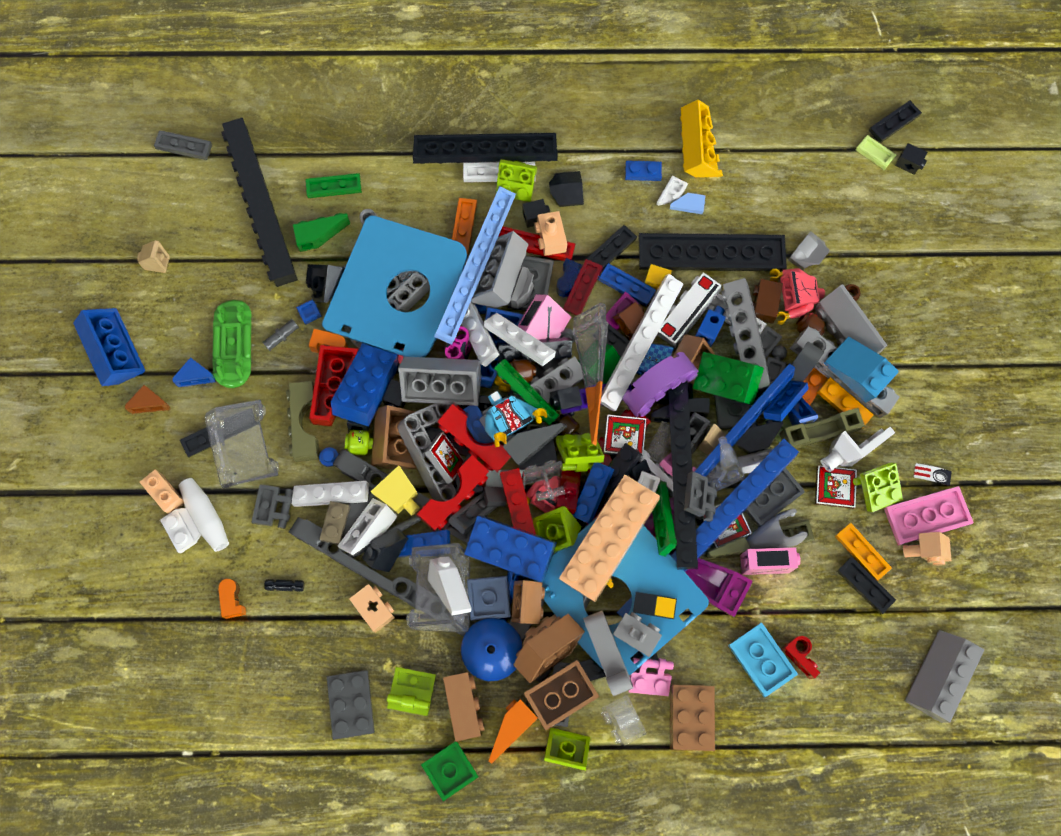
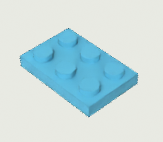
M763 623L758 624L728 645L764 698L798 675Z

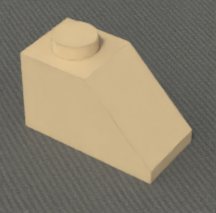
M154 240L142 246L137 259L144 270L166 273L170 256L161 243Z
M713 424L698 450L709 456L726 435L716 424Z

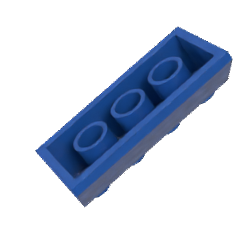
M117 308L82 310L73 324L101 386L119 385L145 372Z

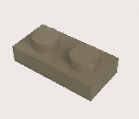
M330 501L320 541L339 545L343 537L350 505Z

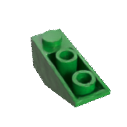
M337 213L331 217H319L316 220L300 221L298 224H293L299 251L317 249L350 224L348 214Z

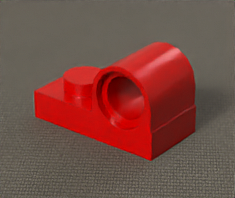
M805 636L791 639L781 650L809 679H815L820 674L817 670L818 666L813 660L806 658L812 649L811 641ZM797 641L802 642L804 645L802 652L796 648Z

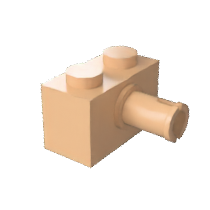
M556 211L537 215V222L534 223L536 233L540 235V238H538L540 250L543 249L545 256L566 252L567 240L560 212Z
M941 532L919 533L920 545L903 546L905 558L921 556L928 563H933L936 566L945 565V562L951 561L950 539Z

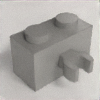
M633 612L630 615L625 613L613 635L650 657L662 636L659 634L660 629L651 623L648 626L641 623L642 618Z

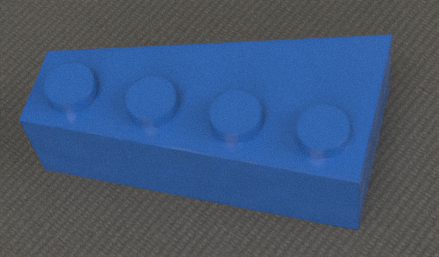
M488 307L484 321L498 313L518 326L524 315ZM488 330L496 349L497 343H506ZM497 358L486 367L481 365V387H492L497 376V371L494 369L498 365Z

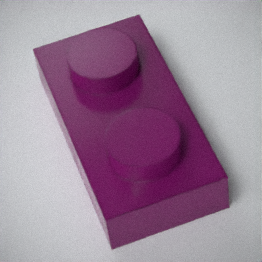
M625 292L601 320L618 330L619 326L613 319V316L633 302L639 303Z

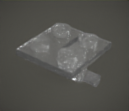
M726 437L718 439L721 446L720 462L707 475L708 482L716 483L717 491L745 479L735 450L728 444Z
M551 460L544 463L543 466L537 467V465H532L523 471V485L543 480L546 491L536 493L538 502L548 498L552 500L556 496L565 494L563 486L551 489L548 478L560 475L562 461L556 462V460Z

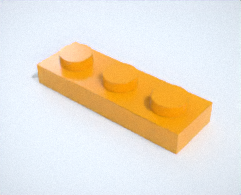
M831 377L816 392L839 413L859 408L864 425L874 415Z
M849 523L835 535L838 541L876 581L892 569L852 523Z

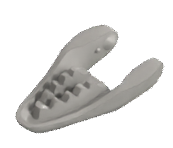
M796 509L782 511L756 529L746 539L750 549L787 548L801 543L807 537V532L800 531L797 535L786 537L779 524V520L795 516V513H797Z

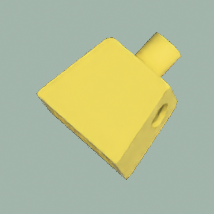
M400 466L396 467L371 491L377 499L398 514L405 508L412 516L420 509L414 501L418 493Z

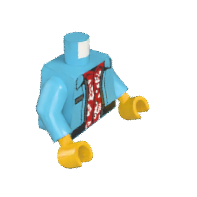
M496 391L488 396L493 407L486 412L485 431L494 440V445L499 447L500 441L506 444L508 436L530 424L534 420L533 418L536 419L537 423H542L540 416L547 418V413L545 409H537L514 396L503 400L499 392Z

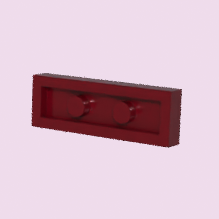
M585 259L563 307L564 311L577 317L581 316L603 269L602 265Z

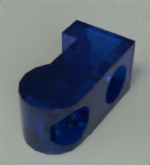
M568 258L565 259L563 263V271L565 273L563 277L558 279L556 286L559 296H569L583 266L582 264Z

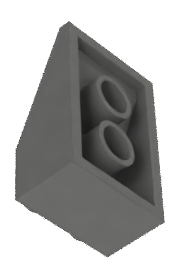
M559 423L518 434L513 433L507 437V443L503 447L518 465L524 464L568 426L565 423Z

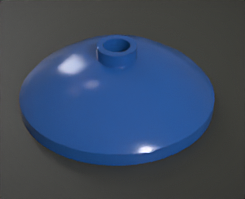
M496 618L483 619L472 625L463 637L461 644L463 663L472 675L481 680H502L516 670L514 663L517 659L516 654L523 648L522 641L518 632L509 623ZM490 645L495 647V651L492 654L487 651Z

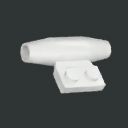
M193 478L183 480L178 486L186 508L175 509L160 519L177 552L182 553L196 544L201 535L214 551L226 548L229 542L222 521L208 496Z

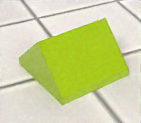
M565 506L533 518L536 535L557 542L554 553L575 544L581 525Z
M550 728L543 760L586 771L591 737Z

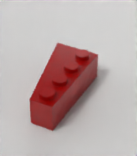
M320 345L310 420L313 425H333L336 416L332 415L331 400L359 349Z

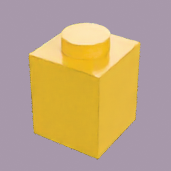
M651 264L645 284L656 289L657 292L665 275H671L672 270Z

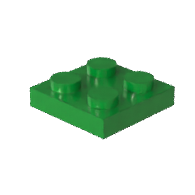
M456 741L421 764L442 801H445L479 777Z

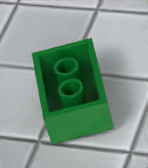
M703 352L693 389L753 405L764 368L755 364Z

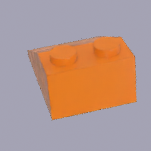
M514 699L506 707L508 712L504 716L489 758L491 764L538 719L521 699L518 702Z

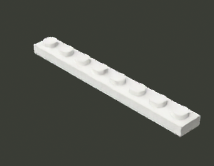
M670 274L665 275L601 394V404L612 411L617 410L683 286L682 282Z

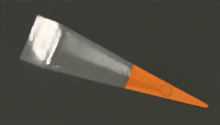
M602 302L573 319V334L587 397L591 443L595 446L597 444L608 332L606 305Z

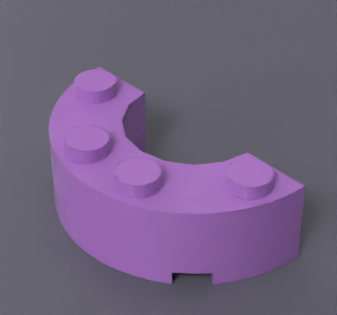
M684 352L677 353L678 357L676 358L669 356L653 366L633 383L635 388L631 392L630 390L625 392L623 401L636 418L648 414L653 403L665 396L664 392L668 389H675L685 381L690 382L697 377L699 371Z

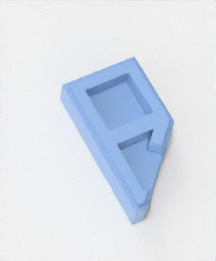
M687 193L671 203L670 209L703 214L706 195Z

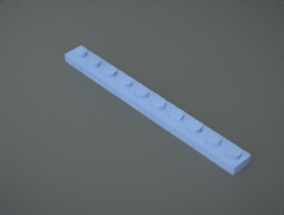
M499 186L436 331L435 338L451 345L453 344L513 203L515 193Z

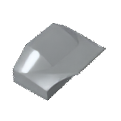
M810 232L788 261L804 271L808 266L819 265L830 250L823 240Z
M522 266L511 298V307L519 309L527 304L534 287L532 282L534 274L526 267Z

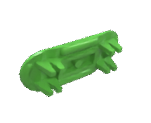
M240 300L226 301L218 306L214 312L213 375L216 381L226 388L240 387L248 380L251 374L252 314L249 306Z

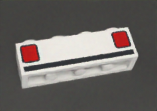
M704 272L700 277H695L689 291H684L680 297L681 301L679 304L672 306L668 312V318L664 320L657 333L660 338L674 348L679 345L684 335L690 331L721 291L722 285Z

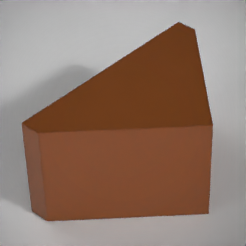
M143 385L126 403L125 409L131 414L170 410V406Z

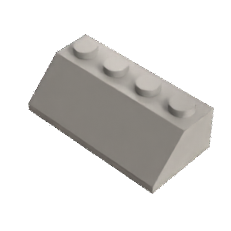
M514 231L497 238L471 303L492 308L509 304L528 247V243Z
M843 284L822 299L815 307L816 315L825 322L828 332L836 338L838 346L847 337H851L878 354L887 347L886 342Z
M425 357L403 358L398 368L402 402L452 404L455 402L457 405L478 406L481 385L480 360Z
M938 630L904 701L940 723H950L984 649L965 638Z

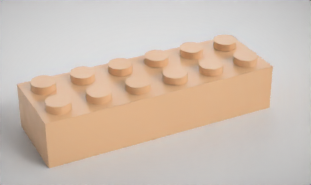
M624 475L559 579L588 599L596 602L660 500V496L627 475Z

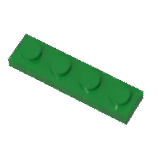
M506 359L502 360L494 368L497 371V375L501 379L506 380L511 385L512 391L519 394L524 399V402L537 409L543 408L546 410L547 418L540 416L543 422L550 425L559 416Z
M660 480L656 494L660 496V500L652 513L658 554L666 557L677 546V540L675 538L667 482Z

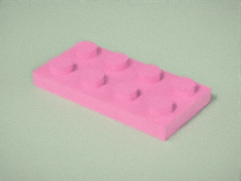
M959 486L884 508L898 546L919 540V533H943L974 523Z

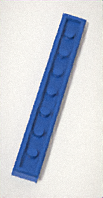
M788 364L695 470L696 473L707 477L793 378L795 372L793 365Z

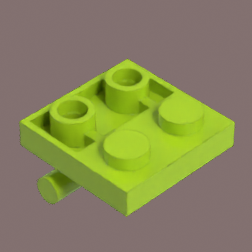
M501 159L499 162L496 193L500 186L515 193L514 199L531 202L537 167L523 162Z
M589 433L582 435L566 434L556 437V444L564 463H561L562 471L586 472L588 469H592L594 463L604 462V454L598 441L596 446L592 444Z
M896 463L885 464L861 473L859 477L853 479L855 486L862 484L866 508L869 512H874L903 501Z
M396 667L391 692L387 698V709L428 716L436 674Z

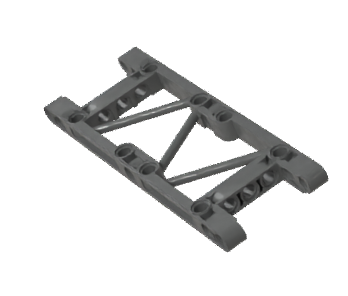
M344 449L340 451L333 465L340 469L344 475L355 481H367L369 483L368 502L348 504L350 505V511L342 539L372 498L377 500L371 493L377 486L372 484L373 479L380 477L383 480L388 476L386 473ZM417 492L418 496L414 501L422 508L430 499ZM414 515L387 530L386 533L395 528L403 531L418 523L421 519ZM300 517L296 519L289 530L291 535L464 637L469 627L456 620V618L465 613L456 615L446 614L447 608L436 591L434 595L405 577H398L392 582L353 559L364 553L369 544L354 555L345 554V551L340 548L335 553L330 552V547L333 544L319 540L322 532L321 527L307 519L303 520ZM448 521L441 530H449L451 535L461 540L467 546L473 527L465 534H462ZM437 552L436 558L444 557V552ZM520 575L518 581H522L527 577ZM401 583L407 584V590L404 593L397 592V587ZM584 596L583 603L586 610L591 600ZM541 599V608L545 603L544 599ZM435 603L442 606L441 611L437 614L431 612V607ZM511 620L509 622L518 632L521 641H523L525 633L532 624L514 623ZM490 645L487 651L492 654L495 651V647ZM553 668L535 680L540 683L546 680Z

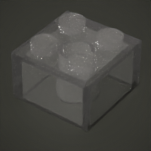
M628 695L622 696L602 707L603 712H601V715L606 724L610 723L613 729L610 733L615 743L625 746L647 734Z

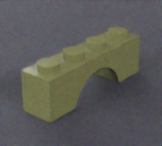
M312 381L289 383V390H286L287 400L290 401L287 415L288 419H291L288 434L289 438H292V445H289V453L296 462L319 460V441L315 436L306 433L302 427L303 417L312 405L314 383Z
M855 408L818 422L801 423L784 428L779 435L781 440L785 439L797 449L836 438L844 431L847 434L857 432L865 425L859 408Z

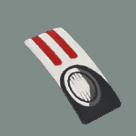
M916 463L914 478L950 486L952 472Z

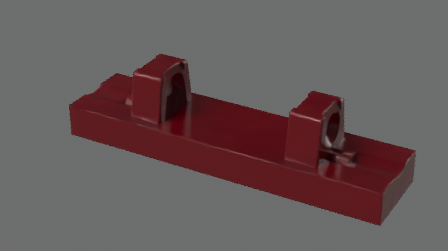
M560 469L555 509L565 506L570 513H575L581 472H575L574 470L562 471Z

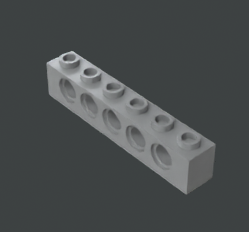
M743 278L723 284L724 290L721 293L724 302L727 301L728 308H725L727 318L732 321V325L729 328L732 337L735 336L736 343L733 344L736 355L739 354L741 361L764 368L757 393L765 392L772 383L748 282ZM736 299H742L739 305L733 304ZM740 316H746L744 322H737ZM744 334H751L748 340H741ZM754 351L755 354L752 358H746L747 352Z
M808 326L789 348L798 355L805 344L810 342L824 351V354L814 368L827 378L831 377L879 418L887 415L900 398L892 388L886 386L879 393L878 398L876 397L865 403L824 364L828 356L837 348L833 342L823 338L814 328Z
M575 356L570 360L568 358L563 359L558 363L559 367L556 369L553 367L549 368L543 373L544 376L542 378L535 377L529 383L547 403L550 402V392L573 387L587 376V373ZM559 373L564 374L565 377H566V380L562 379V378L560 377ZM544 383L550 384L551 389H547ZM513 392L515 398L524 401L519 394ZM491 407L487 408L485 411L482 412V413H483V416H482L481 419L479 420V421L482 423V425L484 426V428H485L486 412H487Z

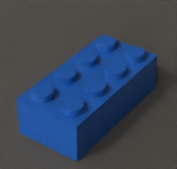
M362 343L331 400L332 415L369 427L391 379L394 378L398 370V354Z
M477 516L464 555L542 582L545 579L557 542L485 516Z

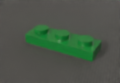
M360 173L306 179L307 197L317 198L362 193Z

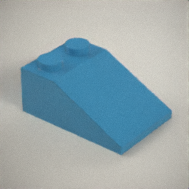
M847 337L824 362L865 403L876 398L899 372L885 357L851 337Z

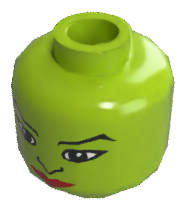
M351 430L349 434H346L345 449H348L349 453L353 455H366L368 449H372L373 438H369L368 431Z

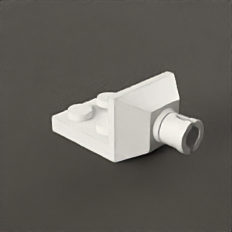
M891 427L885 431L881 428L858 446L847 432L844 431L831 443L830 454L821 460V464L829 472L839 465L841 467H852L895 432Z

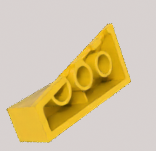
M700 100L693 101L681 107L680 119L682 122L681 135L683 140L684 171L693 177H722V170H718L717 162H720L719 154L715 155L713 146L716 144V140L710 131L713 125L709 106Z

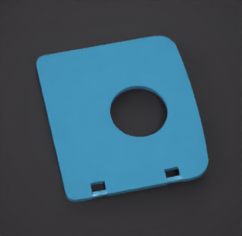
M377 216L367 217L323 319L322 325L324 329L403 357L427 356L437 339L434 336L467 260L465 247L458 241ZM406 271L421 273L428 279L430 284L428 300L421 308L412 312H401L394 309L387 299V289L392 279ZM343 325L352 328L350 333L341 331ZM396 343L405 345L404 350L395 349Z
M595 519L578 533L573 546L560 550L552 556L545 579L542 581V587L545 588L544 600L556 617L562 618L569 614L585 631L578 643L602 668L583 619L589 616L584 608V595L559 579L596 521ZM643 525L612 576L621 579L630 589L632 606L628 615L633 612L636 592L677 598L674 619L635 613L642 618L641 623L646 626L651 623L660 629L659 634L662 636L650 655L652 657L708 607L709 600L684 570H677V563L669 554L666 557L658 554L657 540ZM688 608L692 614L685 621H682L679 615ZM620 622L609 625L612 634H614ZM613 635L630 676L650 657L643 654L644 656L634 664L630 658L638 650Z

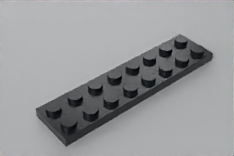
M556 133L414 135L413 164L500 162L501 159L512 162L558 161Z
M639 233L638 235L639 270H649L651 264L669 270L771 271L772 269H778L783 271L787 269L785 235Z

